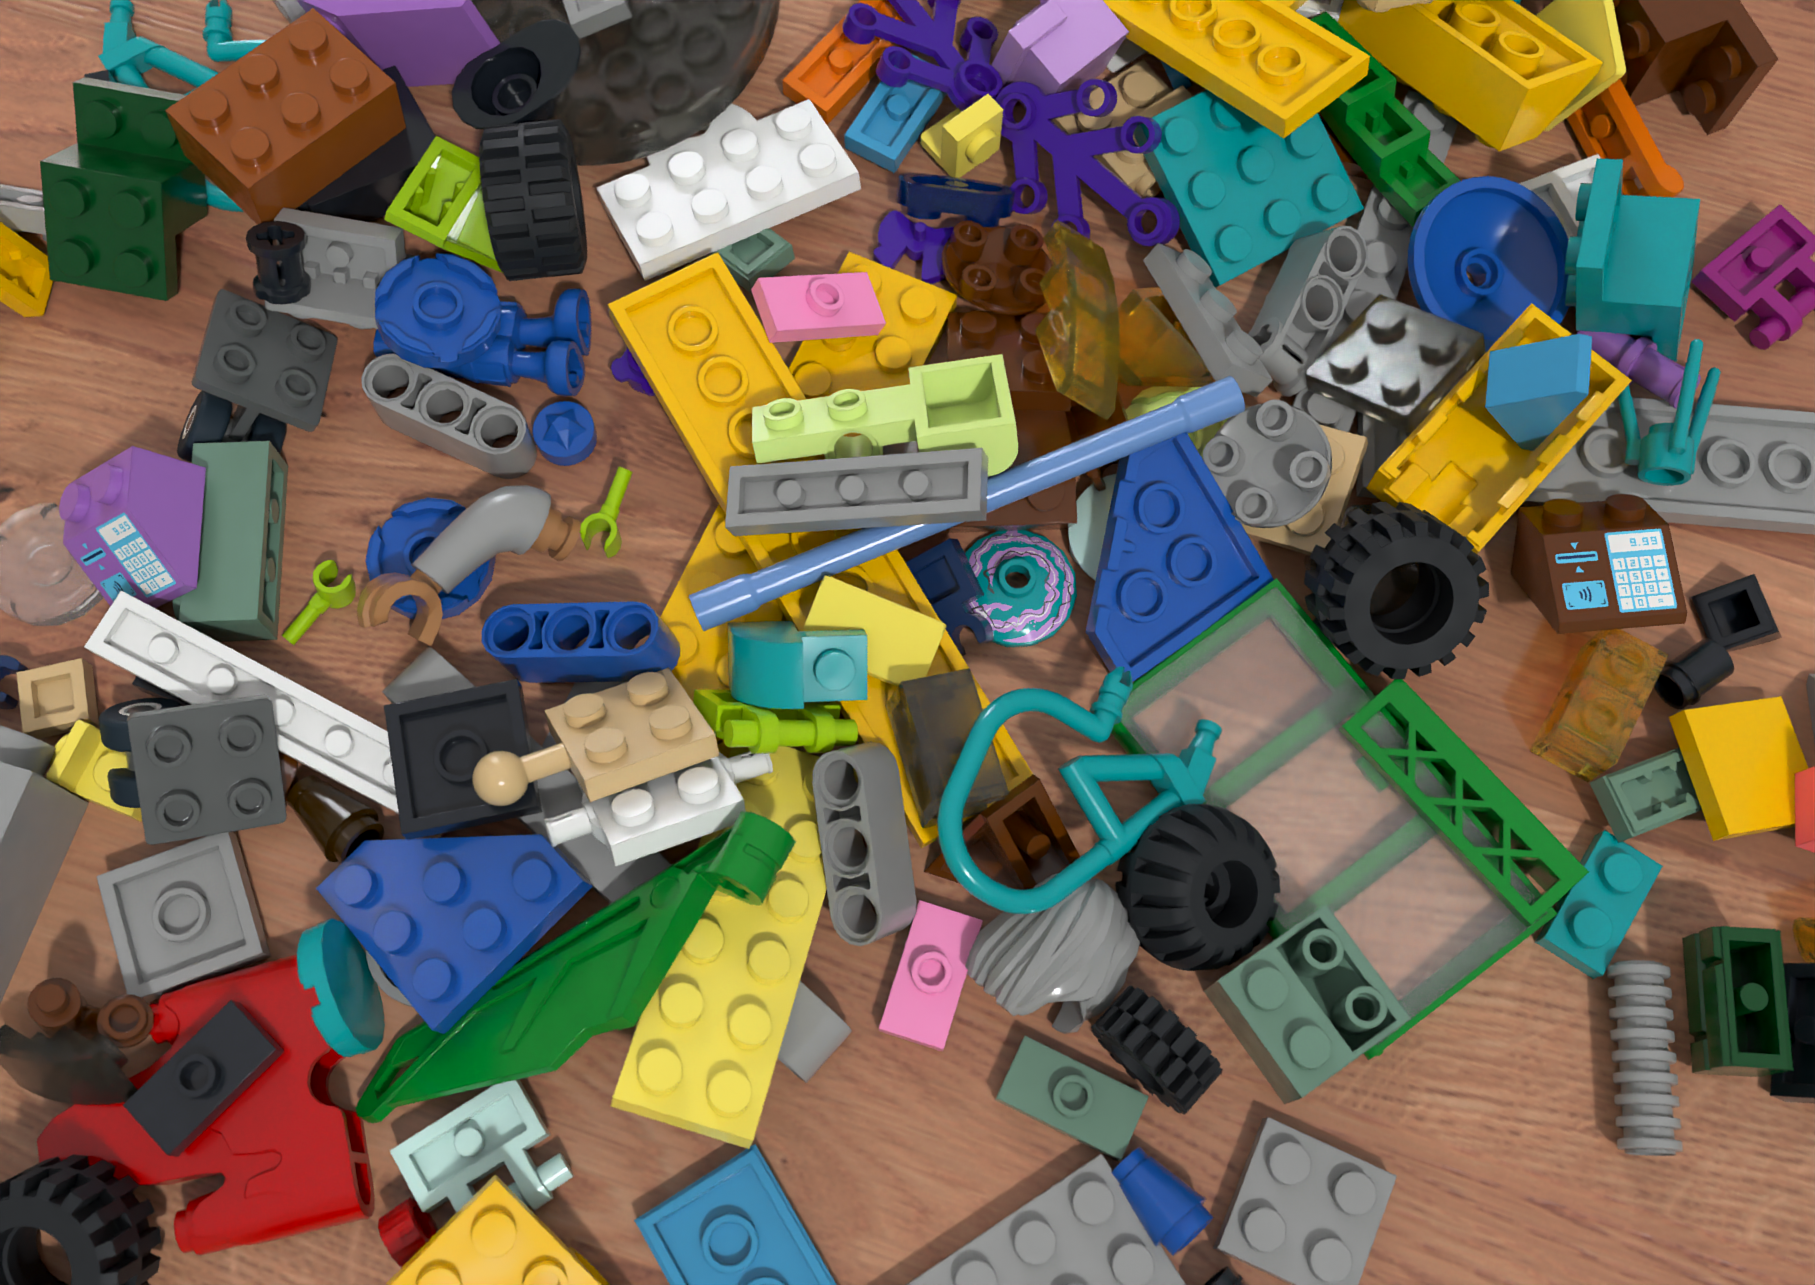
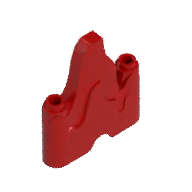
M297 954L193 983L182 989L162 994L159 1002L150 1004L154 1014V1025L150 1034L157 1044L168 1042L172 1047L150 1067L121 1083L82 1099L52 1118L37 1139L39 1163L58 1156L62 1161L72 1155L88 1156L89 1166L104 1160L116 1166L113 1175L115 1178L120 1180L129 1175L141 1186L171 1185L205 1177L224 1175L225 1181L223 1186L213 1192L189 1200L186 1209L176 1212L174 1217V1234L177 1245L183 1253L194 1251L195 1254L201 1256L243 1245H257L370 1218L373 1215L375 1205L374 1187L363 1120L357 1116V1112L340 1108L331 1099L328 1091L329 1077L333 1069L346 1057L338 1054L326 1043L312 1019L311 1007L319 1005L320 1002L315 986L304 990L303 984H300ZM230 1000L239 1002L285 1052L178 1157L167 1156L123 1104Z

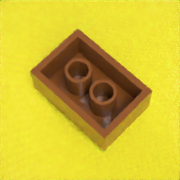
M314 8L165 110L184 155L256 224L274 221V218L282 208H298L406 128L396 83Z

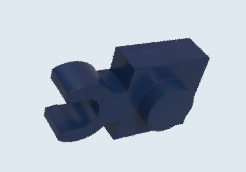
M949 538L905 562L937 616L941 619V622L946 624V631L962 656L966 655L964 647L960 642V632L964 627L969 626L974 631L979 644L989 643L994 640L993 629L989 621L982 615L974 613L969 604L984 596V593L958 539Z

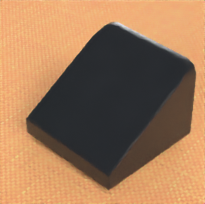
M1755 574L1691 597L1707 638L1719 643L1727 652L1782 638Z

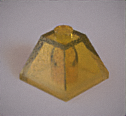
M1159 287L1133 289L1088 341L1092 348L1100 355L1099 363L1102 369L1117 382L1124 383L1126 386L1203 387L1216 382Z

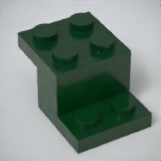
M88 77L81 78L73 82L77 143L40 161L50 280L168 301L178 294L175 236L207 216L206 175L184 155L165 111L186 95Z

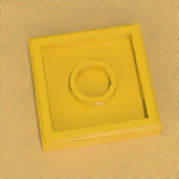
M1781 696L1686 709L1669 717L1713 841L1795 827V773L1809 768Z

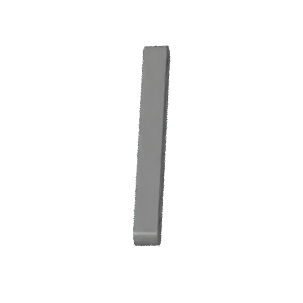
M428 646L382 693L392 703H398L473 688L475 686L437 651ZM530 736L533 752L544 749ZM568 770L537 780L542 813L517 818L534 835L542 834L549 839L544 824L545 818L549 819L583 807V794L579 788L578 781ZM592 833L556 845L592 884V888L609 904L672 865L659 852H655L615 866L607 846L596 839ZM801 981L799 982L778 1059L803 1082L807 1083L849 1036L852 1030Z

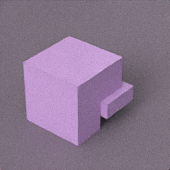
M1040 0L1041 3L1015 22L1013 28L1008 31L991 66L998 71L1002 78V89L1013 82L1024 81L1037 85L1045 95L1077 90L1085 81L1095 79L1103 73L1129 31L1103 0ZM1019 101L1022 104V106L1026 109L1024 103L1022 101Z

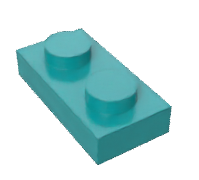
M1606 830L1594 836L1580 861L1589 873L1558 900L1554 907L1557 915L1545 923L1535 943L1592 979L1603 976L1663 867L1623 841L1618 843L1616 837Z

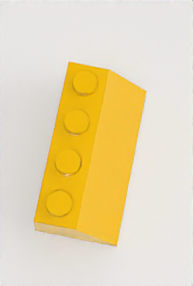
M1344 0L1338 23L1380 64L1392 72V75L1398 82L1413 87L1432 101L1434 108L1438 112L1455 118L1475 133V137L1480 143L1499 152L1537 138L1599 73L1603 64L1595 56L1513 0H1433L1429 4L1417 3L1391 8L1387 12H1373L1360 6L1356 0Z

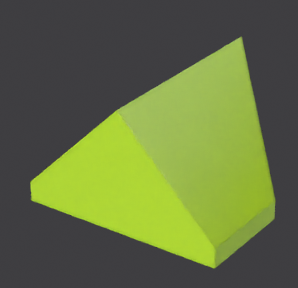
M436 136L387 209L384 220L442 249L502 273L493 252L487 225L479 157Z

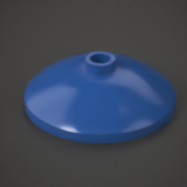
M1491 176L1462 180L1446 188L1431 199L1423 208L1414 224L1408 246V273L1414 296L1426 318L1441 335L1460 348L1484 355L1531 303L1558 324L1562 322L1569 306H1565L1569 277L1568 274H1565V262L1569 238L1553 210L1544 200L1525 186L1508 179ZM1466 271L1472 275L1474 284L1468 279Z

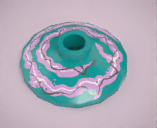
M1026 530L997 531L977 540L965 553L984 593V596L969 604L974 613L982 615L991 624L994 633L992 643L1004 647L1033 646L1053 637L1069 620L1077 598L1075 571L1065 553L1047 537ZM1012 572H1019L1026 576L1028 584L1022 588H1013L1006 582L1005 577Z

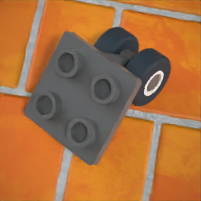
M225 289L219 290L214 298L191 381L195 388L202 391L195 399L183 426L177 447L178 456L192 463L193 443L270 441L280 454L286 435V423L305 431L313 432L320 423L338 341L337 337L280 312L267 310L265 306ZM232 402H233V403L238 404V406H237L236 411H235V413H234V415H233V418L231 419L230 417H231Z
M268 695L182 706L179 702L167 698H143L113 705L100 714L98 721L103 745L114 751L125 752L128 768L109 770L107 778L111 799L114 803L123 807L141 808L145 841L148 844L155 845L280 824L286 821L287 814L273 705Z

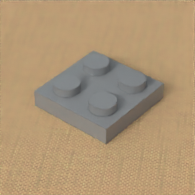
M233 832L205 836L96 876L127 994L139 996L149 1003L159 999L162 994L221 976L271 957L238 839Z
M1263 1118L1213 1249L1290 1285H1358L1397 1176L1272 1118Z

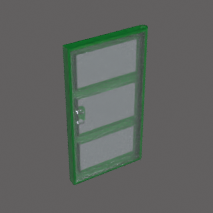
M1276 578L1135 681L1128 701L1121 711L1123 718L1120 723L1114 724L1111 734L1127 754L1172 753L1179 757L1181 750L1188 748L1196 734L1194 730L1198 720H1209L1221 726L1222 732L1219 740L1215 741L1212 756L1216 758V762L1203 793V797L1206 800L1203 804L1225 808L1245 819L1260 833L1271 849L1277 863V867L1274 870L1279 874L1280 893H1275L1274 902L1279 903L1275 919L1266 923L1270 928L1268 934L1273 940L1277 939L1327 904L1411 1017L1409 1021L1363 1053L1367 1060H1370L1374 1056H1380L1386 1047L1556 916L1557 913L1551 907L1531 926L1525 927L1339 731L1341 726L1370 702L1375 695ZM1385 707L1361 727L1380 748L1405 749V731ZM1392 759L1404 772V760ZM1416 761L1415 785L1427 797L1451 798V786L1431 762ZM1438 808L1451 821V809ZM1463 810V835L1475 847L1498 848V842L1471 810ZM1486 858L1498 871V858ZM1511 859V885L1531 904L1541 893Z

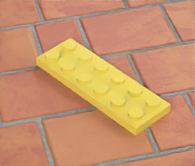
M787 746L778 747L775 753H769L773 773H766L736 785L744 799L746 812L761 815L780 825L792 835L796 843L783 867L776 873L777 877L761 906L751 905L718 890L715 891L697 925L640 1016L611 1102V1107L747 1149L750 1148L754 1140L827 890L812 785L813 769L820 757ZM732 747L728 758L750 750L748 747ZM854 769L853 774L856 782L858 783V776L856 770ZM733 826L702 836L698 848Z

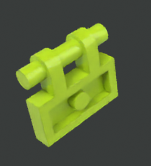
M694 690L693 703L711 729L714 730L715 736L724 739L727 747H748L751 753L767 754L775 753L778 747L804 746L805 750L809 753H828L833 750L834 746H853L858 738L856 721L854 719H839L841 705L835 701L804 702V709H776L739 702L732 697L730 690Z

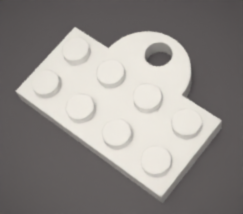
M810 99L758 121L745 109L727 102L704 101L683 106L665 116L650 133L646 145L649 166L596 188L603 208L644 281H647L755 235L762 230L769 229L861 189L858 170ZM693 130H706L705 133L697 137H683L686 133Z

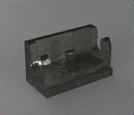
M970 668L902 681L885 705L922 829L938 824V811L943 792L975 720L983 711ZM993 740L967 798L963 818L980 814L988 808V803L1003 800L1009 794Z

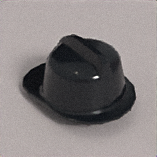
M557 19L539 20L522 28L496 47L468 62L457 76L452 90L454 110L462 122L475 129L482 130L486 126L551 120L561 92L567 88L577 72L581 56L579 37L569 24Z

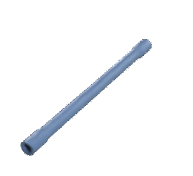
M1232 376L1225 377L1181 395L1172 403L988 477L987 513L1182 433L1196 432L1244 412L1245 402L1236 380ZM963 522L862 528L751 574H740L690 594L689 598L703 631H707L756 611L764 603L821 581L824 576L831 577Z

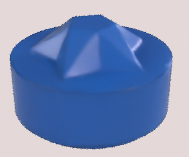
M560 401L550 404L537 415L533 424V437L538 450L546 460L553 464L561 466L578 464L585 460L596 446L597 431L590 413L577 403Z

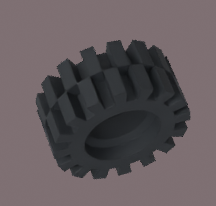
M1128 986L1091 1027L1092 1032L1099 1039L1098 1042L1101 1046L1111 1052L1110 1056L1118 1064L1123 1065L1127 1069L1126 1072L1134 1080L1137 1079L1141 1082L1145 1090L1151 1095L1155 1094L1167 1107L1171 1106L1174 1111L1186 1114L1222 1073L1221 1064L1217 1058L1211 1055L1212 1051L1209 1047L1197 1040V1034L1189 1026L1185 1027L1178 1021L1179 1017L1170 1009L1166 1011L1160 1001L1153 996L1149 998L1140 988L1137 987L1135 989L1133 986Z

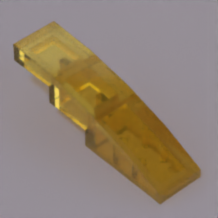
M1057 219L1043 238L1053 261V266L1039 283L1050 311L1035 329L1056 390L1108 420L1115 411L1120 363L1119 311L1114 278L1104 248Z

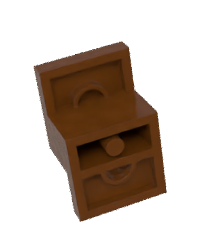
M1613 0L1626 66L1625 75L1620 79L1635 107L1679 91L1684 99L1687 110L1696 117L1707 135L1727 128L1778 60V57L1740 0Z

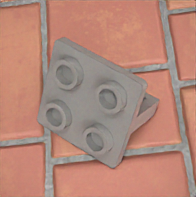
M282 208L274 218V221L296 224L305 233L306 243L305 248L301 251L303 272L307 273L311 280V292L296 303L271 304L264 300L265 308L271 311L288 313L293 317L301 319L317 318L346 323L358 329H378L375 322V291L386 272L404 259L416 256L405 254L403 229ZM279 280V284L284 286L285 280Z

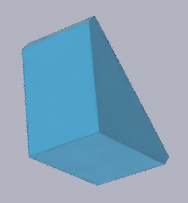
M1575 334L1490 351L1485 408L1521 449L1534 451L1589 394L1592 336Z

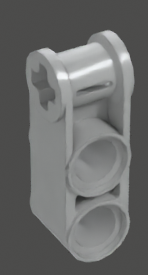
M1339 226L1294 241L1289 248L1287 258L1270 292L1266 295L1264 305L1251 331L1248 333L1261 347L1263 354L1260 356V360L1274 380V388L1283 396L1297 394L1313 380L1318 372L1321 357L1337 324L1342 319L1344 309L1361 274L1366 269L1368 248L1365 239L1358 230L1351 226Z

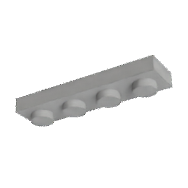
M983 448L730 466L725 528L734 536L986 521L988 457Z

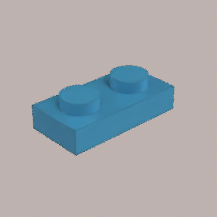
M912 55L913 58H916V59L925 61V60H923V59H921V58H919V57H916V56ZM910 79L905 86L900 88L888 86L881 81L845 133V148L895 173L947 93Z

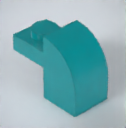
M792 621L728 622V672L731 695L735 700L748 705L776 709H804V702L867 700V634L864 629L797 631Z

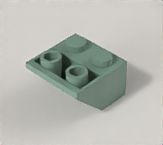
M1327 904L1228 972L1204 991L1284 1104L1303 1098L1411 1019Z

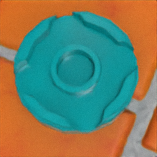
M331 918L306 929L301 933L297 948L298 976L300 984L304 986V990L315 986L320 1004L311 1007L313 1013L311 1016L326 1043L344 1057H352L376 1050L383 1041L385 1021L378 985L369 970L365 951L355 935L341 921Z

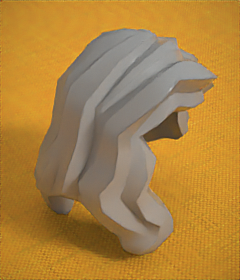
M1057 874L1049 876L1048 878L1036 884L1033 888L1045 884ZM1091 878L1064 900L1047 910L1032 914H1014L1003 911L980 930L970 950L965 967L968 970L967 974L975 980V983L984 987V991L990 996L995 997L997 1004L1013 1016H1025L1048 1003L1064 1001L1052 1027L1061 1033L1068 1034L1077 1032L1084 1021L1099 1015L1111 1005L1125 983L1128 968L1137 956L1140 941L1135 931L1127 922L1129 917L1128 909L1122 906L1118 893L1104 881Z

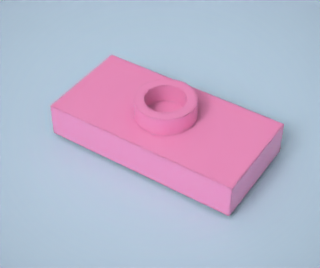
M867 272L758 278L751 289L769 343L878 335L886 324Z
M919 900L879 1026L880 1032L943 1052L968 971L965 965L970 950L980 932L983 920Z

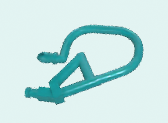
M129 0L110 1L109 10L111 18L109 22L104 23L103 53L98 55V57L116 83L149 88L141 74L156 68L198 88L219 73L145 37H136L132 29L131 17L134 15V4ZM210 0L205 7L206 27L203 29L202 36L207 42L206 51L211 60L215 62L237 61L266 41H233V35L230 31L232 27V8L228 2L220 0V7L217 0ZM195 89L191 90L190 92H188V93H186V94H184V95H188L189 93H191V92L194 91ZM206 179V200L209 206L225 211L244 212L219 187Z
M1119 666L1105 676L1098 692L1097 702L1092 703L1090 712L1063 695L1046 689L1022 688L1001 695L991 702L975 720L940 801L938 811L939 843L951 873L971 895L996 909L1008 913L1032 914L1055 906L1105 867L1112 865L1138 845L1139 838L1149 825L1154 824L1159 819V816L1173 808L1187 804H1203L1206 801L1203 793L1216 762V758L1212 756L1215 741L1219 740L1221 735V726L1209 720H1198L1194 730L1196 733L1188 748L1181 750L1179 757L1172 753L1077 756L1058 768L1060 774L1100 840L1094 844V847L1045 884L1032 889L1018 890L1000 884L979 869L966 848L962 831L964 806L996 732L1009 718L1023 712L1035 711L1050 715L1088 739L1102 743L1110 736L1114 724L1121 722L1123 718L1121 711L1128 701L1133 688L1130 670L1124 672L1125 667ZM1151 780L1159 795L1122 823L1097 783Z

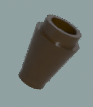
M309 775L299 780L287 796V804L294 810L299 820L330 862L342 863L364 841L383 839L384 828L378 822V813L374 809L320 780L315 775Z

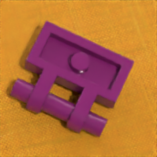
M1779 204L1701 269L1691 282L1734 322L1750 309L1760 317V324L1750 332L1749 338L1754 346L1761 350H1766L1777 340L1785 341L1801 329L1803 318L1812 310L1815 311V262L1810 259L1815 254V235ZM1785 279L1795 287V294L1788 300L1775 289Z

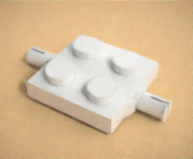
M748 751L727 758L719 752L717 757L589 802L578 783L583 794V807L549 819L545 818L546 831L552 847L592 833L596 839L607 846L615 866L733 826L741 811L746 812L744 799L738 791L736 784L766 773H773L772 761L769 753L754 754Z

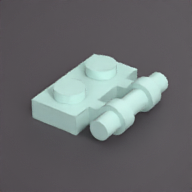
M519 1079L491 1086L390 1150L422 1212L430 1213L448 1200H450L457 1213L476 1194L472 1185L505 1164L515 1181L507 1187L527 1207L530 1205L533 1210L553 1199L551 1191L574 1177L569 1164L561 1153L537 1167L527 1152L528 1149L551 1134Z

